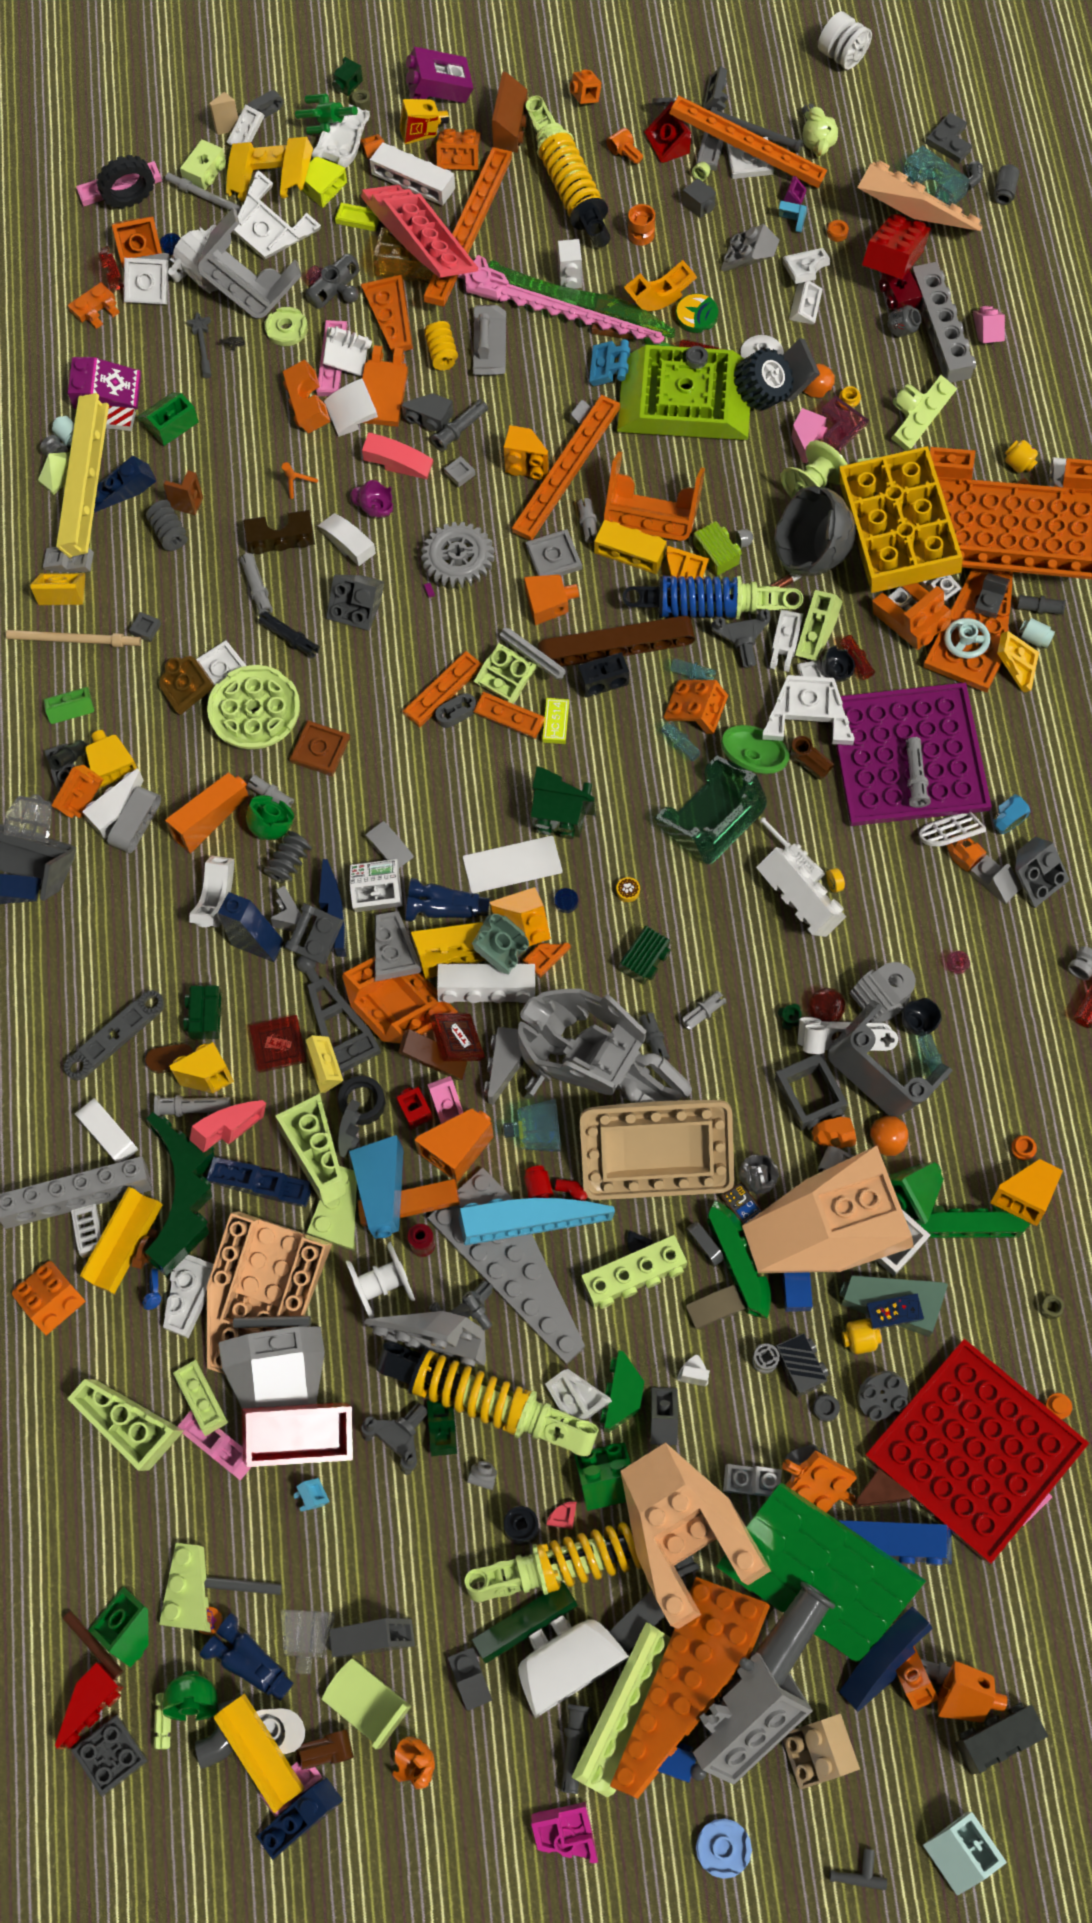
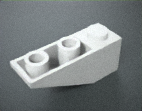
M138 768L133 772L127 773L118 784L109 787L104 792V795L96 801L90 802L85 810L82 811L87 822L104 840L108 838L112 827L135 788L141 787L144 781Z

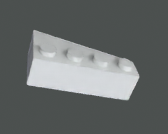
M776 847L756 868L776 891L781 889L783 892L781 898L792 908L796 907L798 911L795 915L800 921H804L810 926L808 931L812 935L827 937L846 918L842 912L844 908L835 899L831 901L826 895L828 892L826 888L819 882L815 883L810 878L811 872L805 866H799L794 861L796 857L789 849Z

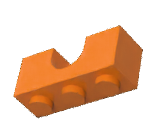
M304 359L284 370L285 381H283V384L290 395L288 401L295 412L294 421L299 428L302 427L307 433H311L331 422L326 404L316 395L309 397L312 391L320 387L315 369Z

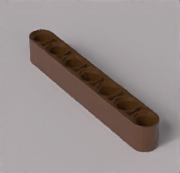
M679 616L544 639L537 644V648L561 667L591 662L621 652L623 656L687 646L695 641L691 618Z

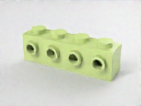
M675 1235L581 1275V1281L593 1308L600 1306L603 1309L614 1304V1299L623 1296L624 1299L638 1293L637 1289L645 1285L647 1288H651L661 1283V1278L668 1275L670 1278H674L684 1272L683 1269L687 1266V1260Z

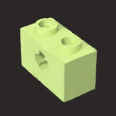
M201 140L181 166L182 178L184 177L192 181V184L206 190L209 185L213 184L217 174L225 167L226 159L223 148Z

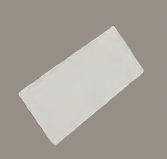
M553 836L463 856L472 893L563 873Z

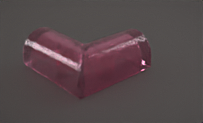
M836 395L821 409V414L835 424L824 434L823 441L838 452L869 423V419Z

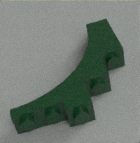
M152 1112L146 1118L149 1129L162 1142L171 1157L174 1166L175 1190L168 1219L159 1236L146 1250L145 1254L148 1261L163 1275L167 1276L209 1234L208 1221L198 1211L213 1197L210 1182L201 1174L211 1166L213 1157H215V1149L212 1146L207 1151L202 1152L183 1132L179 1131L177 1133L172 1129V1124L164 1116L158 1117Z

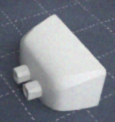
M562 1615L551 1622L557 1634V1637L551 1641L547 1640L542 1629L529 1636L535 1651L521 1661L518 1670L523 1691L535 1718L628 1660L629 1656L609 1631L596 1620L588 1619L572 1627Z

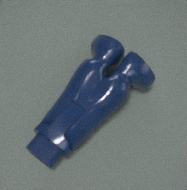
M411 878L406 921H414L420 912L427 918H472L473 915L474 918H477V915L488 916L490 898L479 897L477 893L453 890L433 883L423 885L417 878ZM425 897L427 900H421L418 898Z
M233 1613L229 1614L218 1628L217 1634L233 1645V1649H229L214 1635L202 1648L199 1656L204 1660L218 1658L224 1669L241 1677L264 1693L267 1691L266 1694L268 1696L272 1694L281 1701L294 1683L285 1676L287 1672L282 1671L283 1669L248 1633L238 1631V1618Z

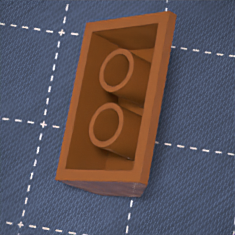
M502 72L492 117L493 147L518 153L519 145L524 142V131L522 130L527 127L528 115H526V112H528L526 109L528 91L507 72Z

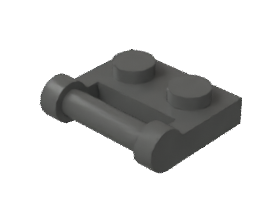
M303 903L301 908L303 912L290 941L287 940L285 948L325 965L344 920ZM311 915L317 916L305 946L302 947L299 945Z

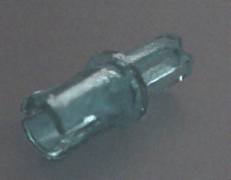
M676 658L673 659L670 667L672 672L689 676L691 680L693 678L714 680L717 672L716 669L697 665L698 662L693 664Z
M672 721L667 722L662 727L661 732L672 741L673 747L675 749L679 748L689 760L695 761L700 756V751L688 739L689 736L683 734Z
M926 1034L919 1037L918 1042L925 1058L923 1062L927 1064L930 1073H932L942 1063L941 1058L943 1056L938 1053L932 1035Z

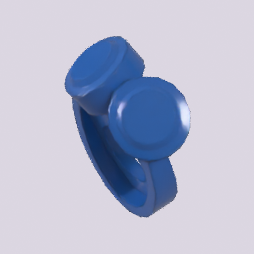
M151 1268L150 1293L144 1297L142 1302L145 1310L154 1309L161 1302V1296L158 1292L157 1268Z

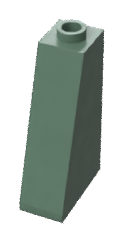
M851 1276L849 1283L843 1282L839 1296L844 1297L841 1305L868 1315L867 1303L918 1293L924 1319L897 1326L930 1337L933 1333L948 1284L932 1281Z

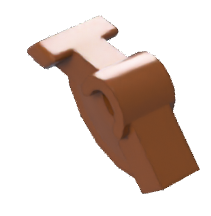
M150 1228L147 1235L143 1237L137 1253L132 1259L131 1267L141 1269L145 1263H149L145 1252L159 1236L158 1230Z

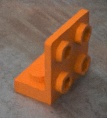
M444 129L441 131L436 143L437 166L443 169L478 170L481 133L473 129H466L464 132H456L455 129Z
M678 680L664 714V719L666 721H696L706 734H714L728 694L717 680Z

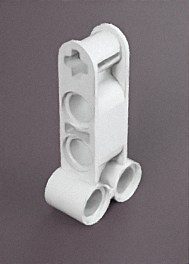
M813 1017L800 1018L798 1044L803 1046V1051L806 1053H825V1050H828L835 1041L831 1040L832 1035L836 1032L842 1033L851 1022H821L820 1019ZM868 1022L866 1024L874 1032L876 1038L875 1044L870 1051H888L895 1048L898 1043V1036L888 1024Z

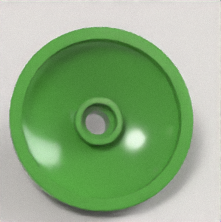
M739 725L727 729L723 734L721 746L730 761L746 771L756 774H772L783 770L789 761L788 748L782 741L762 740L764 729Z

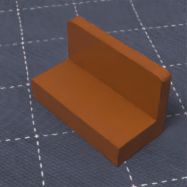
M188 470L181 485L165 481L163 486L171 507L174 510L196 515L203 500L196 472Z

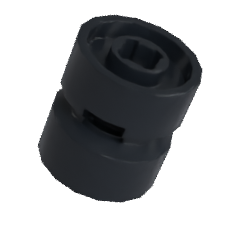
M518 1506L507 1513L504 1520V1529L508 1539L520 1546L528 1545L536 1539L539 1532V1523L534 1511L528 1507Z

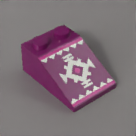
M72 357L68 395L73 409H77L79 396L98 393L99 401L101 403L107 402L109 406L138 409L141 371L95 357Z

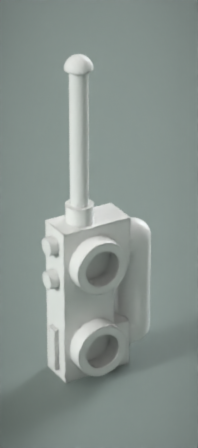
M765 817L760 819V823L765 825L785 846L784 848L789 849L795 855L796 859L794 861L799 866H805L811 872L810 878L815 883L825 875L823 870L809 858L808 853L801 849L800 844L794 843L791 845L787 843L766 821Z

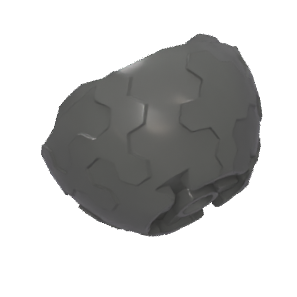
M818 486L803 488L796 493L786 506L775 529L776 552L782 565L786 568L785 570L801 576L821 575L840 564L852 551L856 538V526L853 514L844 499L829 488Z

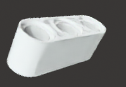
M95 1098L75 1113L77 1118L116 1163L126 1161L138 1151L135 1144Z

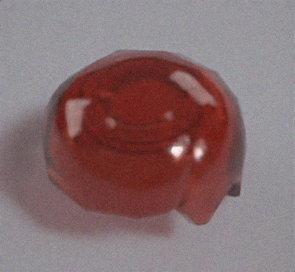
M825 987L817 990L811 996L808 1007L811 1017L820 1019L821 1022H837L842 1018L846 1010V1003L840 992L836 989Z

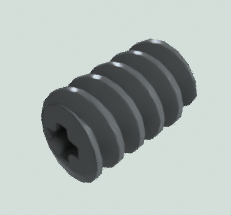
M168 500L158 501L148 509L146 514L147 520L150 522L164 549L173 551L186 544L188 538L185 536L186 530L182 527L181 521L178 520L179 518Z
M288 831L289 835L284 836V843L279 844V851L274 852V859H270L268 862L269 866L264 868V872L271 879L279 883H283L284 880L292 882L293 878L289 875V872L297 874L298 871L294 868V865L302 866L303 864L298 858L306 859L307 855L303 850H312L307 840L293 831Z

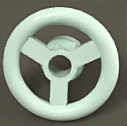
M962 618L949 625L944 634V642L947 649L955 656L971 659L982 655L988 649L990 633L987 627L980 621L972 618ZM957 628L960 642L955 647L951 641V634ZM978 629L981 631L983 636L978 635ZM982 643L981 647L975 651H962L966 645Z

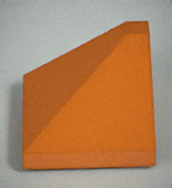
M378 134L360 140L367 159L374 155L382 142L384 143V140Z

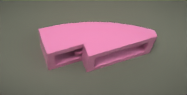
M192 1410L177 1426L184 1430L183 1435L240 1481L251 1468L246 1467L243 1463V1447L221 1429H217L205 1436Z

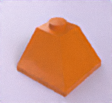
M153 216L112 223L122 268H124V258H136L162 253Z

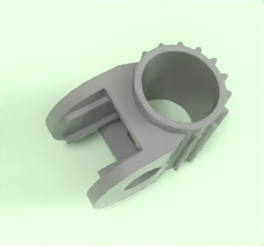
M890 962L876 971L874 969L869 971L853 987L850 995L862 1010L872 1000L879 1002L883 1007L871 1021L872 1023H882L898 1015L908 1003L915 987V975L907 965L899 962Z

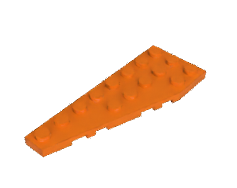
M972 568L951 609V623L962 618H972L980 621L987 627L990 633L988 649L976 658L965 659L957 657L945 645L944 634L946 630L940 631L924 662V668L961 683L966 682V685L986 693L988 692L1003 662L997 652L1001 633L1007 632L1009 628L1013 572ZM988 573L1010 579L996 619L974 612L984 579ZM957 628L951 634V641L955 647L960 642ZM978 629V635L983 636L981 631ZM982 643L966 645L962 651H975L981 647Z
M695 1578L690 1595L701 1615L683 1627L674 1629L610 1787L635 1799L640 1797L659 1773L658 1769L668 1756H672L675 1753L679 1742L685 1735L688 1736L701 1720L700 1716L703 1713L706 1714L710 1709L709 1707L713 1705L717 1694L725 1685L728 1686L733 1680V1674L740 1667V1660L742 1658H750L770 1608L767 1602L707 1580Z

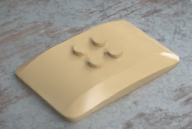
M677 1100L616 1104L587 1108L580 1115L583 1189L587 1193L588 1198L592 1200L724 1193L729 1191L734 1185L733 1117L731 1106L725 1101Z

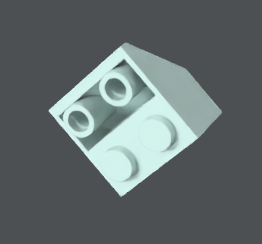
M972 1812L964 1813L923 1844V1847L956 1896L982 1882L1007 1863Z

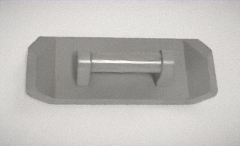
M476 305L474 307L473 374H505L506 311L498 305Z

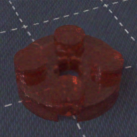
M110 247L100 248L101 252H98V258L102 268H107L106 279L110 289L115 288V290L124 288L123 282L118 283L121 275L112 253H107L110 252Z

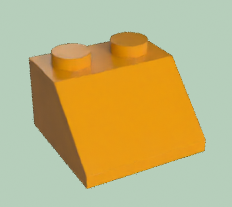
M535 887L490 902L492 915L500 914L511 920L525 932L529 946L551 939L544 905Z

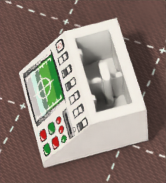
M398 859L350 865L352 908L356 912L403 906Z

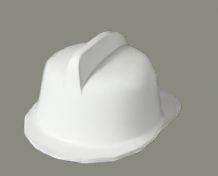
M283 1708L256 1711L283 1754L294 1752L302 1745L305 1739V1727L298 1714L290 1709Z

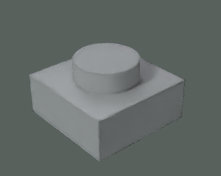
M461 456L444 468L445 474L458 487L476 475L475 469Z

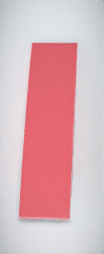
M399 184L362 190L361 198L384 226L413 256L439 278L478 271V266L420 193L413 194L410 189L403 190Z

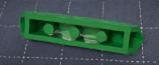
M714 1201L708 1214L707 1223L719 1250L724 1256L725 1264L733 1282L738 1287L745 1303L747 1314L767 1319L771 1306V1292L766 1276H757L759 1273L754 1259L750 1260L746 1252L749 1250L747 1241L744 1236H739L744 1231L742 1222L728 1207Z
M993 1205V1212H989V1209L986 1208L974 1209L973 1212H963V1209L956 1208L945 1212L943 1206H934L929 1221L926 1224L919 1225L931 1235L929 1238H1019L1031 1223Z

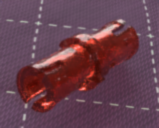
M852 635L844 637L840 641L841 646L847 649V652L854 659L855 667L862 676V679H869L875 674V670L868 662L865 651L859 648ZM853 651L856 652V654H857L858 657L860 658L862 664H860V662L858 661V659H857L856 656L854 655Z

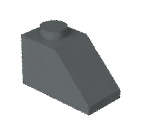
M652 1387L651 1444L662 1445L666 1442L668 1445H677L678 1390L677 1388Z

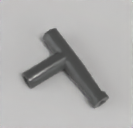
M864 1849L862 1874L830 1870V1882L837 1881L867 1888L887 1889V1878L873 1876L875 1850Z

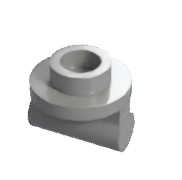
M486 1461L475 1463L471 1467L467 1483L493 1490L497 1470L491 1463Z

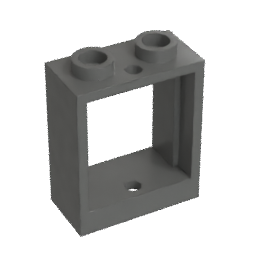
M822 1054L813 1055L776 1072L774 1080L801 1131L807 1128L813 1130L816 1124L824 1120L844 1115L848 1103ZM819 1070L836 1103L806 1116L789 1083Z

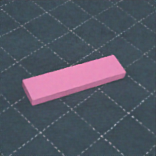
M155 161L147 163L154 176L155 183L162 182ZM124 175L115 181L111 189H127L136 183L140 175ZM96 180L76 186L83 206L103 200Z
M326 320L318 376L320 387L317 388V396L329 397L340 389L342 370L323 364L327 328L338 326V328L347 331V321Z

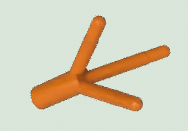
M288 462L282 464L284 475L288 477L290 499L294 498L293 480L295 478L314 483L318 482L316 478L294 472Z

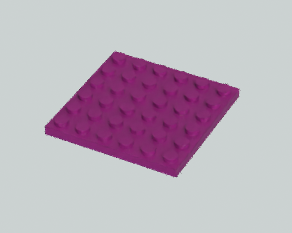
M966 682L840 696L845 716H847L851 733L854 735L853 745L836 744L850 826L991 810L992 806ZM911 737L921 739L924 776L929 782L927 795L930 797L931 803L921 808L911 807L909 804L911 791L907 785L910 771L906 740Z

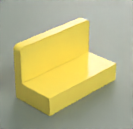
M312 1035L306 1039L308 1046L307 1054L320 1093H326L344 1080L329 1037Z

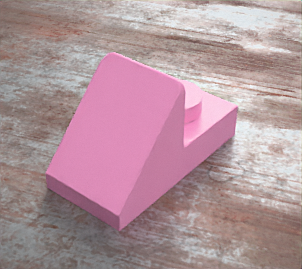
M451 1076L427 1084L431 1100L441 1124L463 1113Z

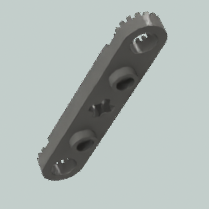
M154 990L144 992L139 999L132 1002L82 1045L75 1054L68 1057L69 1059L64 1064V1070L68 1077L76 1081L86 1078L151 1022L164 1009L165 1002L162 995ZM150 998L158 999L157 1007L155 1006L154 1009H148L145 1006ZM120 1031L118 1033L120 1037L117 1040L111 1038L110 1032ZM82 1062L84 1066L80 1073L71 1072V1067L74 1063Z

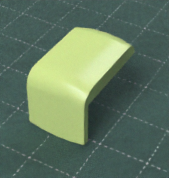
M353 1658L334 1676L322 1697L325 1703L374 1742L372 1747L376 1750L382 1748L411 1708L410 1704Z

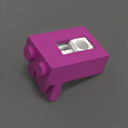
M414 47L411 54L407 56L406 67L409 72L406 75V83L409 87L410 99H427L431 96L456 102H467L474 88L466 57Z

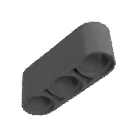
M652 1589L609 1632L627 1653L634 1648L646 1622L655 1627L665 1617Z

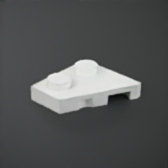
M569 1369L561 1371L545 1383L560 1411L586 1421L612 1402L610 1397Z

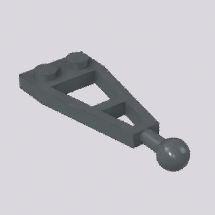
M301 955L297 960V967L301 972L307 974L311 982L307 986L321 1036L329 1037L325 1021L342 1012L349 1017L362 1033L333 1048L341 1073L380 1054L381 1049L366 1024L325 977L319 978L315 971L316 961ZM323 989L336 1002V1004L324 1010L321 1009L317 992Z

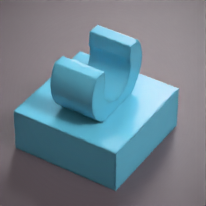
M319 1478L304 1481L296 1486L298 1491L294 1494V1498H302L304 1506L299 1508L300 1511L320 1508L330 1502Z

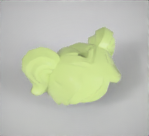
M813 107L805 112L807 122L803 127V140L806 147L813 150L816 157L819 158L824 156L828 152V148L836 143L838 127L835 119L825 116L821 108Z

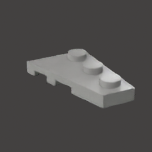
M399 911L376 915L375 982L420 973L422 966Z

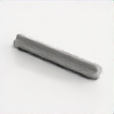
M505 627L500 633L502 640L553 678L563 679L566 673L563 667L510 628Z

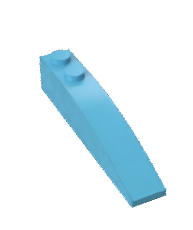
M528 1198L506 1201L494 1199L489 1201L488 1204L478 1205L477 1203H470L465 1205L463 1208H460L458 1218L465 1246L611 1221L615 1209L614 1206L561 1198Z

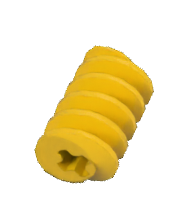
M446 321L431 323L425 327L424 333L433 367L437 370H449L454 366L455 360L458 358L450 324Z

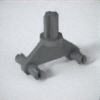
M762 609L757 614L756 619L725 624V619L723 617L719 619L718 617L712 622V633L714 635L718 634L732 642L740 650L744 668H751L756 665L753 645H755L758 635L769 623L770 611Z
M482 1281L474 1291L466 1292L462 1297V1303L449 1311V1313L465 1317L471 1316L472 1319L476 1318L483 1331L489 1329L492 1323L485 1314L484 1301L492 1294V1284ZM438 1302L433 1303L429 1307L431 1312L443 1311Z
M418 1403L404 1418L399 1417L397 1420H373L374 1417H367L361 1426L362 1438H365V1441H370L373 1436H377L401 1457V1471L408 1475L417 1465L414 1445L415 1428L428 1415V1411L423 1405Z

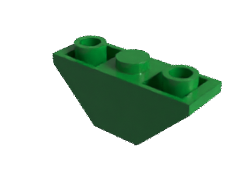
M618 1350L617 1358L612 1357L610 1372L614 1373L613 1383H607L605 1395L611 1398L612 1402L609 1403L608 1409L603 1408L600 1424H605L604 1432L608 1433L640 1412L645 1383L624 1351Z

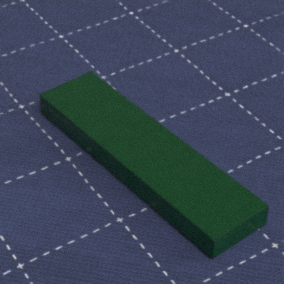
M563 1582L558 1591L550 1592L546 1595L543 1594L476 1636L472 1641L486 1664L578 1605Z

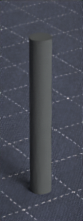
M311 1316L243 1317L233 1319L234 1328L311 1326Z
M206 1577L204 1582L205 1588L274 1595L282 1594V1584L213 1577Z

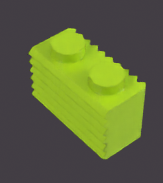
M717 521L696 531L693 538V544L701 556L709 558L708 566L715 573V576L739 565L742 554L738 544H733L729 539L730 536L724 526L720 527Z

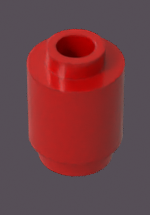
M533 1166L525 1170L524 1182L528 1198H550L554 1195L548 1171H545L544 1166Z

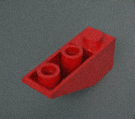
M96 1662L76 1683L54 1745L57 1749L71 1748L80 1739L79 1733L86 1726L90 1728L101 1717L99 1712L106 1705L111 1707L120 1698L121 1694L119 1692L124 1687L110 1674L103 1664Z

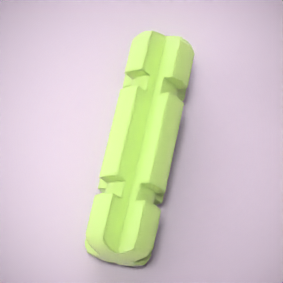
M158 1693L155 1696V1705H158V1709L155 1710L154 1733H157V1737H154L155 1749H168L170 1747L168 1733L171 1732V1719L163 1715L162 1700L164 1693Z

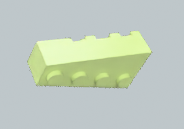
M320 1094L276 1115L280 1133L323 1205L345 1195L346 1191Z

